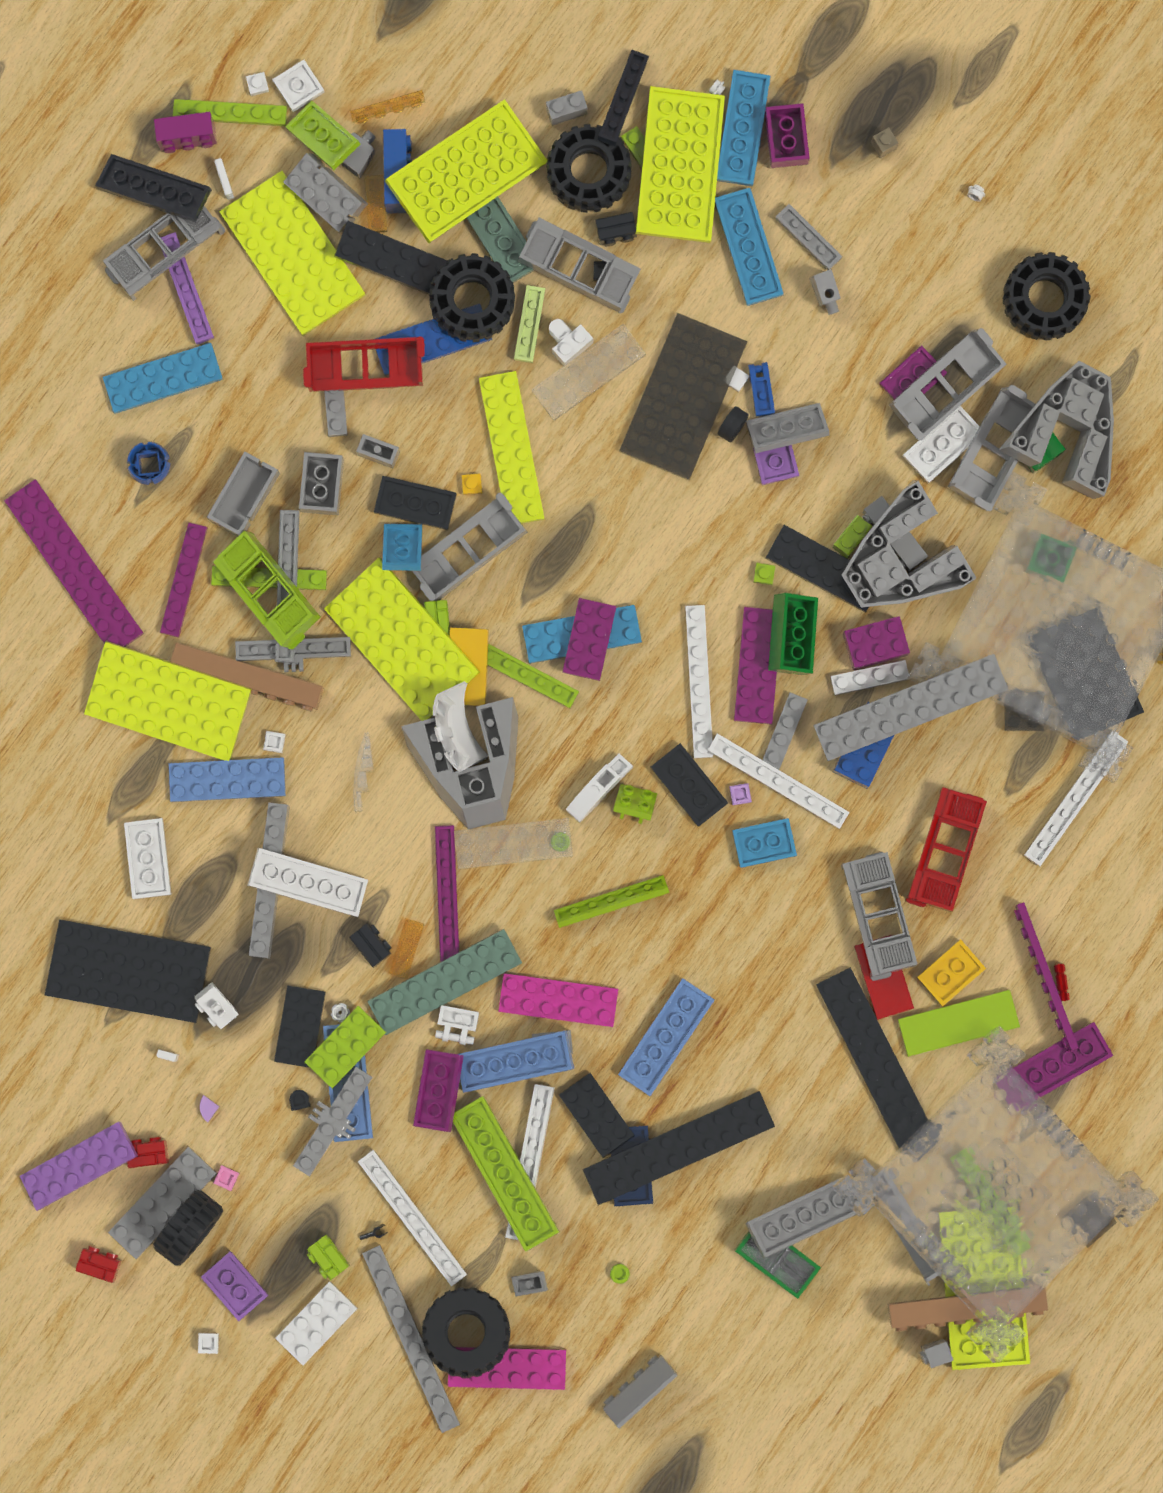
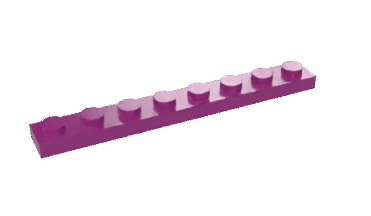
M1022 902L1015 906L1014 914L1016 920L1021 921L1023 926L1020 930L1024 940L1027 939L1030 946L1027 947L1031 958H1035L1036 964L1034 968L1037 975L1042 977L1043 983H1041L1044 994L1048 993L1050 998L1048 1005L1051 1012L1056 1014L1055 1024L1058 1031L1061 1030L1064 1037L1061 1040L1064 1048H1068L1069 1052L1077 1050L1079 1048L1027 908L1025 903Z

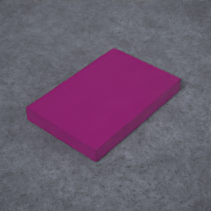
M921 345L879 384L895 400L937 361ZM944 369L940 372L943 377L947 374ZM934 377L920 391L925 394L939 381Z

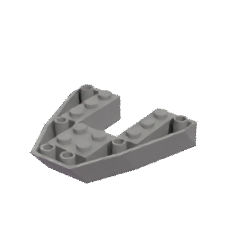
M1078 361L1046 391L1000 447L999 451L1030 467L1040 464L1055 424L1059 420L1081 432L1062 483L1092 499L1105 496L1111 479L1114 426L1111 377Z
M912 480L864 537L842 573V577L861 608L900 604L961 589L976 579L975 574L958 546H949L909 573L906 572L890 545L892 542L938 514L918 480Z
M513 697L476 707L490 763L467 768L461 772H453L451 763L444 755L446 751L441 741H437L434 727H436L435 718L401 726L407 747L440 798L468 830L506 820L515 778L518 714Z

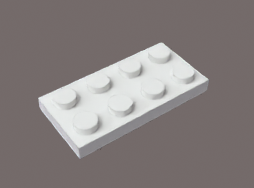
M959 406L923 440H919L904 453L903 457L929 484L969 447L980 426Z
M163 818L124 823L132 899L171 895Z
M329 1281L275 1339L304 1365L358 1308Z

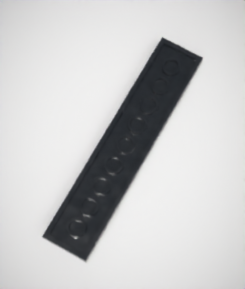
M851 967L816 984L903 1158L938 1142L939 1140Z
M760 1091L582 1170L597 1205H601L775 1127L763 1097Z

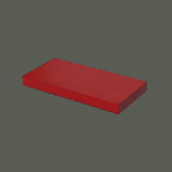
M888 935V936H885V937H881V938H878V939L890 937L891 935ZM864 944L855 945L856 955L877 1020L914 1009L903 971L891 972L890 977L873 981L870 977L871 970Z

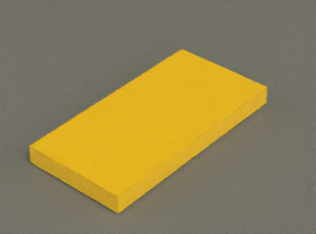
M451 627L450 638L480 671L467 684L464 705L486 704L489 629Z

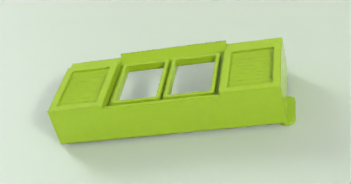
M243 531L213 561L229 581V584L280 646L291 650L304 640V633L321 618L252 532ZM262 560L273 575L255 593L251 594L241 580ZM278 580L289 595L268 614L257 599Z

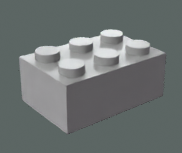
M304 452L299 502L300 512L339 516L344 466L343 455Z

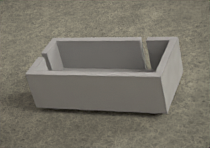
M306 153L284 180V183L335 230L343 232L347 221H355V218L348 217V215L358 217L369 203L329 167H324L325 164L312 153Z
M244 452L207 516L208 520L237 537L243 531H247L251 525L249 520H254L280 475L278 469L265 462L261 463L260 459Z

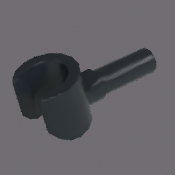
M380 1224L373 1231L360 1235V1240L374 1236L376 1238L383 1237L388 1233L380 1231V1228L384 1227L385 1224Z

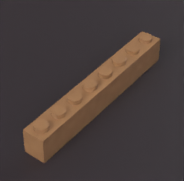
M180 643L175 644L170 660L172 663L251 688V694L253 695L262 693L265 694L264 698L273 701L276 698L282 699L286 705L294 706V703L302 705L301 709L310 712L313 709L318 710L324 691L323 686Z
M1043 1285L888 1303L890 1327L892 1329L895 1328L896 1331H906L907 1327L915 1326V1329L927 1328V1324L941 1327L946 1326V1322L953 1321L954 1325L965 1324V1320L973 1319V1322H983L987 1317H993V1320L1005 1319L1004 1315H1012V1318L1024 1317V1313L1030 1312L1032 1315H1042L1043 1311L1048 1310L1046 1289Z

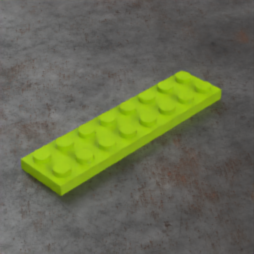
M482 1096L456 1111L453 1123L525 1252L560 1232L485 1097Z

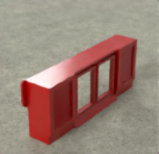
M420 336L306 343L307 367L303 369L304 386L309 389V392L423 386L422 357L425 355L424 338ZM388 349L389 378L369 379L368 350ZM362 350L363 379L342 380L341 351Z
M944 787L941 788L912 886L906 898L908 903L919 907L929 905L948 912L953 911L987 803L983 798L971 794H963ZM941 823L971 832L965 852L936 843ZM934 848L963 857L957 877L928 868Z

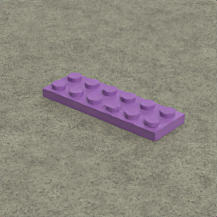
M120 1121L22 1174L20 1178L36 1211H39L136 1158L138 1155Z

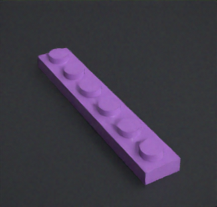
M176 232L161 237L171 252L181 246ZM162 250L163 255H164V257L166 258L167 255H166L165 252ZM184 256L172 265L169 271L197 345L214 339Z

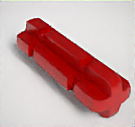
M1055 964L1057 991H1059L1061 1002L1068 1001L1070 996L1069 992H1067V976L1064 973L1066 971L1065 964Z

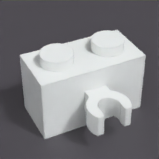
M213 982L194 997L197 1002L195 1006L201 1013L205 1011L209 1015L207 1019L214 1027L217 1025L222 1029L239 1015L234 1006Z

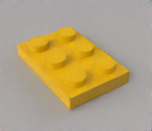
M960 939L917 976V979L943 1007L986 968Z

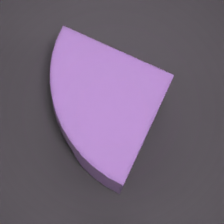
M203 1095L200 1101V1112L205 1121L209 1122L220 1106Z

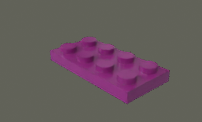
M579 598L562 673L600 681L616 606Z
M426 1049L413 1126L451 1132L464 1055Z

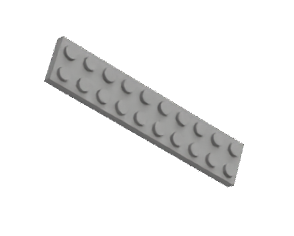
M992 654L813 726L827 761H830L1007 691L1008 687L995 654Z

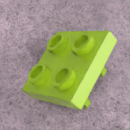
M620 784L613 811L621 813L619 819H623L624 814L638 817L639 824H642L643 819L651 821L657 793L635 788L631 785Z

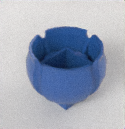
M151 441L147 444L142 442L133 447L128 454L127 464H129V467L127 469L131 477L138 483L149 485L153 482L157 484L169 473L171 464L168 460L170 457L166 449L160 444ZM158 457L159 471L142 474L141 459Z

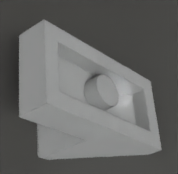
M544 1271L511 1277L515 1296L548 1291Z

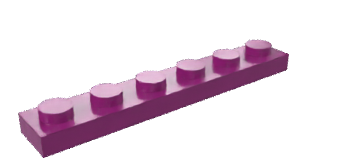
M188 522L160 630L161 634L180 637L208 529L205 526Z

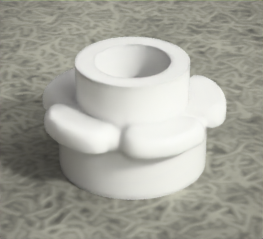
M717 79L708 92L714 95H721L725 89L723 86L724 81L720 82Z
M974 185L968 188L967 196L970 199L980 202L985 197L984 189L981 186Z
M343 1003L335 1004L331 1009V1017L334 1020H338V1022H343L350 1015V1010Z

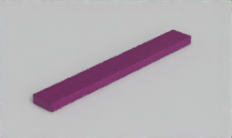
M454 825L435 826L440 962L459 953Z

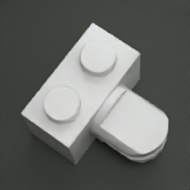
M555 319L549 325L550 335L558 342L552 349V354L564 367L569 365L593 344V337L581 324L573 331L561 319Z

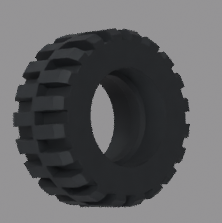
M195 1191L180 1206L159 1233V1236L153 1243L154 1249L173 1265L181 1266L215 1226L223 1214L222 1206L203 1191Z

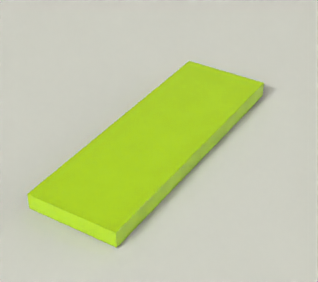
M1010 990L898 1019L908 1057L1020 1027Z

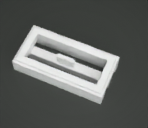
M221 158L216 159L214 162L225 196L228 200L233 199L234 195Z

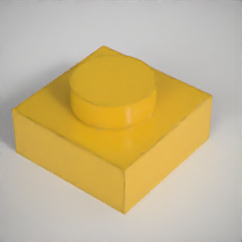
M481 473L462 475L463 495L482 494Z

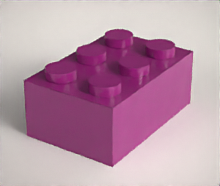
M804 103L766 107L765 120L771 168L808 165L810 157Z
M211 112L154 119L156 141L161 152L173 153L177 149L189 151L193 150L194 147L210 148L217 144L215 122Z
M900 616L843 632L853 670L905 657L910 654Z

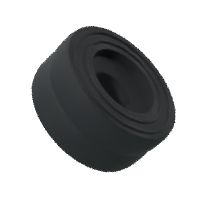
M735 406L720 426L718 435L731 443L743 428L749 414Z

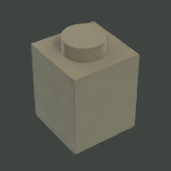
M889 127L874 135L871 141L880 158L895 151L899 144Z

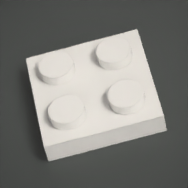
M305 60L272 79L293 112L325 93Z

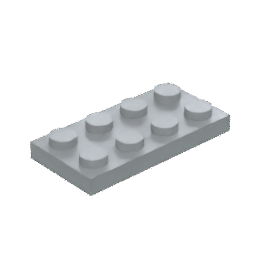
M820 403L746 421L755 453L830 436Z

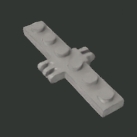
M350 637L304 639L295 647V663H284V672L289 671L288 665H292V672H296V664H299V671L304 672L303 659L351 657ZM276 640L235 641L236 660H275Z
M356 1067L331 1107L318 1101L317 1105L323 1108L322 1111L314 1107L312 1111L318 1114V1117L316 1118L310 1114L308 1118L318 1123L319 1126L293 1165L295 1168L310 1176L335 1136L341 1138L344 1135L350 1139L351 1135L345 1132L346 1129L352 1132L356 1129L349 1125L351 1121L347 1117L373 1078L372 1076Z

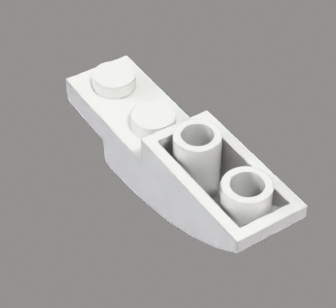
M618 754L590 780L566 808V811L580 823L633 766L623 756Z

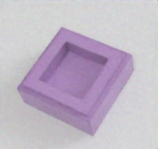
M748 783L729 786L733 806L752 802Z

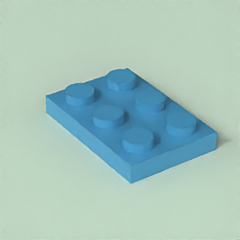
M384 524L382 570L421 571L422 524Z
M789 818L732 830L740 868L797 856Z

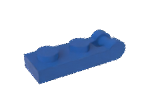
M761 363V365L757 366L754 364L748 365L756 417L775 414L768 363ZM756 373H763V377L756 378Z

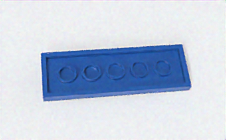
M480 303L461 309L463 312L470 314L483 311ZM434 319L375 338L423 337L425 355L422 357V364L492 340V338L488 340L483 338L480 339V342H473V340L460 341V338L456 336L452 338L448 335L447 331H442L438 326V322ZM376 349L384 375L387 376L389 375L388 349Z

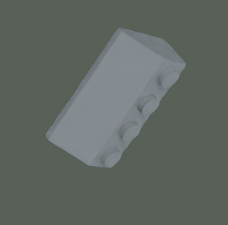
M662 1355L652 1357L647 1362L649 1366L644 1371L642 1368L633 1375L634 1380L630 1383L626 1381L619 1387L618 1390L620 1392L615 1397L611 1395L603 1402L605 1404L603 1407L604 1411L618 1428H621L678 1376L674 1368Z

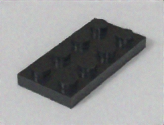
M382 476L374 514L448 530L457 493Z
M681 743L650 767L697 827L701 826L728 804Z
M287 985L274 1062L310 1068L304 1061L316 1050L326 992Z
M591 1073L559 1094L603 1159L635 1136Z

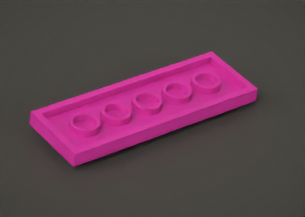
M504 973L498 1012L613 1027L618 989Z
M455 1347V1348H457L458 1350H461V1351H471V1350H473V1349H475V1348H477V1347ZM508 1348L502 1361L494 1366L493 1370L483 1373L482 1376L462 1378L448 1374V1387L565 1390L566 1350Z

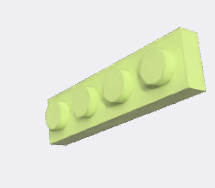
M526 286L514 356L516 361L533 363L545 288Z

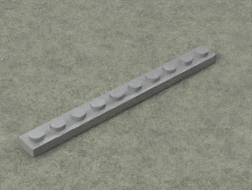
M381 1245L362 1253L441 1432L444 1433L459 1426V1420L434 1364L425 1350L422 1337Z

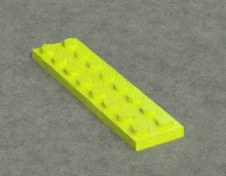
M513 371L481 377L479 382L500 491L512 505L511 511L521 524L544 520L517 373Z

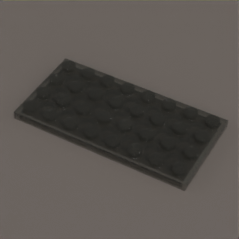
M677 313L619 452L690 481L748 341Z

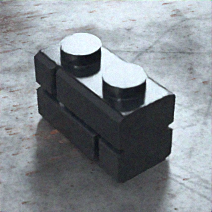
M633 212L595 219L600 245L604 244L605 247L613 246L616 244V241L621 240L627 243L637 237V234H635L636 225Z
M366 923L349 938L369 964L375 968L392 954L389 951L392 947L385 939L381 941L378 937L380 932L374 924L370 926Z

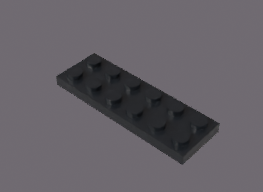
M113 154L110 155L95 184L98 190L195 223L212 191L209 186Z
M350 221L346 222L334 255L335 258L430 295L433 277L437 275L438 269L441 266L444 267L448 261Z
M783 525L765 559L866 613L869 607L861 608L842 577V573L850 560L794 529Z

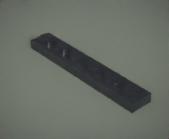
M631 50L599 133L598 141L616 146L648 62V55Z

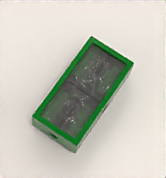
M749 1231L734 1250L797 1299L821 1269L819 1265L794 1246L785 1248L763 1259Z

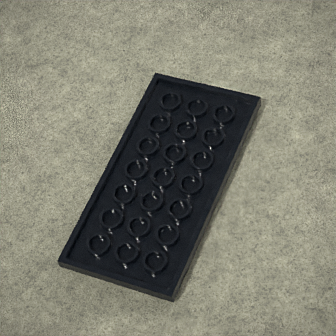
M59 919L45 996L197 1023L199 1010L195 1006L197 1002L194 997L204 988L211 947Z

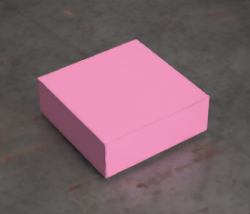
M221 1165L214 1184L232 1191L240 1173Z

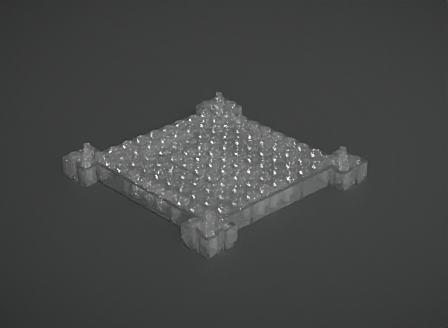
M1013 472L1004 487L1005 490L1009 491L1008 494L1002 492L994 507V510L1006 516L1010 511L1013 513L943 651L939 655L940 648L926 642L917 657L922 660L921 664L915 663L907 678L918 684L995 654L1008 690L991 696L989 699L1089 749L1085 752L1079 766L1092 773L1099 769L1101 770L1100 777L1114 783L1123 769L1118 766L1119 762H1126L1134 748L1120 740L1116 744L1114 742L1163 647V569L1038 506L1047 489L1035 482L1030 487L1024 484L1027 478Z
M1000 1026L992 1029L983 1038L984 1042L977 1044L967 1054L976 1066L982 1064L984 1066L877 1171L866 1159L859 1160L848 1171L852 1176H843L832 1187L842 1199L848 1197L851 1199L848 1206L858 1217L865 1215L875 1206L981 1322H977L966 1334L976 1345L984 1344L986 1346L982 1352L993 1363L1000 1362L1010 1352L1007 1346H1016L1027 1335L1017 1323L1011 1322L1114 1217L1125 1227L1134 1226L1143 1216L1140 1211L1149 1210L1159 1200L1150 1188L1142 1189L1140 1187L1143 1181L1133 1170L1125 1172L1116 1180L1015 1071L1013 1066H1016L1026 1054L1017 1044L1009 1045L1007 1043L1010 1037Z

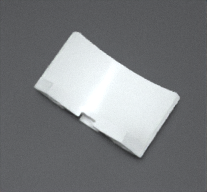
M465 681L436 694L433 705V716H435L436 721L434 730L437 741H441L446 751L444 755L458 772L488 757V754L475 740L466 719L464 698L467 683Z

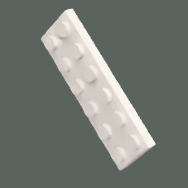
M258 848L247 886L358 917L368 880Z

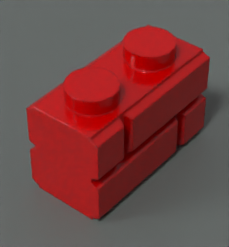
M161 1137L149 1138L150 1142L142 1143V1139L131 1140L138 1156L127 1162L128 1168L169 1163L167 1141L161 1140Z
M89 1246L88 1249L83 1248L75 1271L114 1283L122 1262L121 1259H118V1255L107 1252V1254L99 1253L100 1249Z

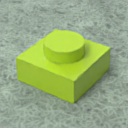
M756 563L753 582L772 585L775 566Z

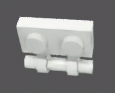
M441 1005L438 1024L444 1025L445 1028L444 1031L436 1030L435 1038H440L445 1042L449 1040L460 1042L459 1044L473 1045L475 1037L467 1036L468 1030L476 1031L479 1012ZM451 1027L462 1029L461 1035L450 1033Z

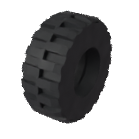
M584 124L582 128H578V126L572 127L570 132H563L560 135V139L554 141L552 149L548 153V183L553 194L558 196V200L562 204H568V207L572 210L577 208L581 209V212L588 213V210L600 212L601 208L606 207L608 209L613 206V202H618L622 198V194L626 192L631 179L629 150L624 146V141L620 137L616 146L598 141L597 139L602 128L601 125L591 127V124ZM588 153L600 156L607 165L606 175L600 181L591 184L578 181L571 172L572 162L578 156Z
M1040 252L1036 253L1033 257H1026L1020 264L1018 263L1014 267L1004 286L1003 304L1005 305L1004 311L1006 316L1011 319L1010 323L1013 327L1017 326L1020 329V333L1023 335L1027 333L1031 335L1032 339L1044 338V341H1049L1052 338L1059 339L1064 337L1065 334L1071 333L1080 324L1088 310L1091 295L1089 294V282L1085 280L1086 274L1083 270L1080 271L1077 268L1078 264L1075 261L1071 263L1067 260V256L1061 255L1059 257L1056 256L1055 252H1048V254L1044 255ZM1050 281L1056 284L1064 295L1062 306L1054 312H1043L1037 309L1029 298V291L1034 283Z
M471 253V256L462 254L458 255V258L455 260L451 258L444 267L441 266L438 269L437 275L433 277L431 282L429 302L432 316L438 322V326L442 331H447L448 335L452 338L455 336L460 338V341L473 340V342H480V339L485 338L488 340L492 338L493 334L500 333L505 324H508L514 310V284L510 280L507 270L502 269V265L499 262L491 261V257L486 255L483 258L478 257L476 253ZM465 283H478L489 291L490 302L488 307L482 312L470 314L463 312L456 306L454 294L457 288Z
M460 1287L454 1291L449 1290L434 1301V1304L428 1308L426 1317L423 1320L422 1340L430 1360L441 1371L451 1376L462 1378L482 1376L483 1373L493 1370L494 1366L502 1361L505 1352L508 1350L510 1325L507 1314L500 1305V1302L486 1291L482 1292L473 1287L470 1289ZM464 1314L477 1317L485 1329L482 1343L471 1351L458 1350L450 1343L448 1338L450 1323L456 1317Z

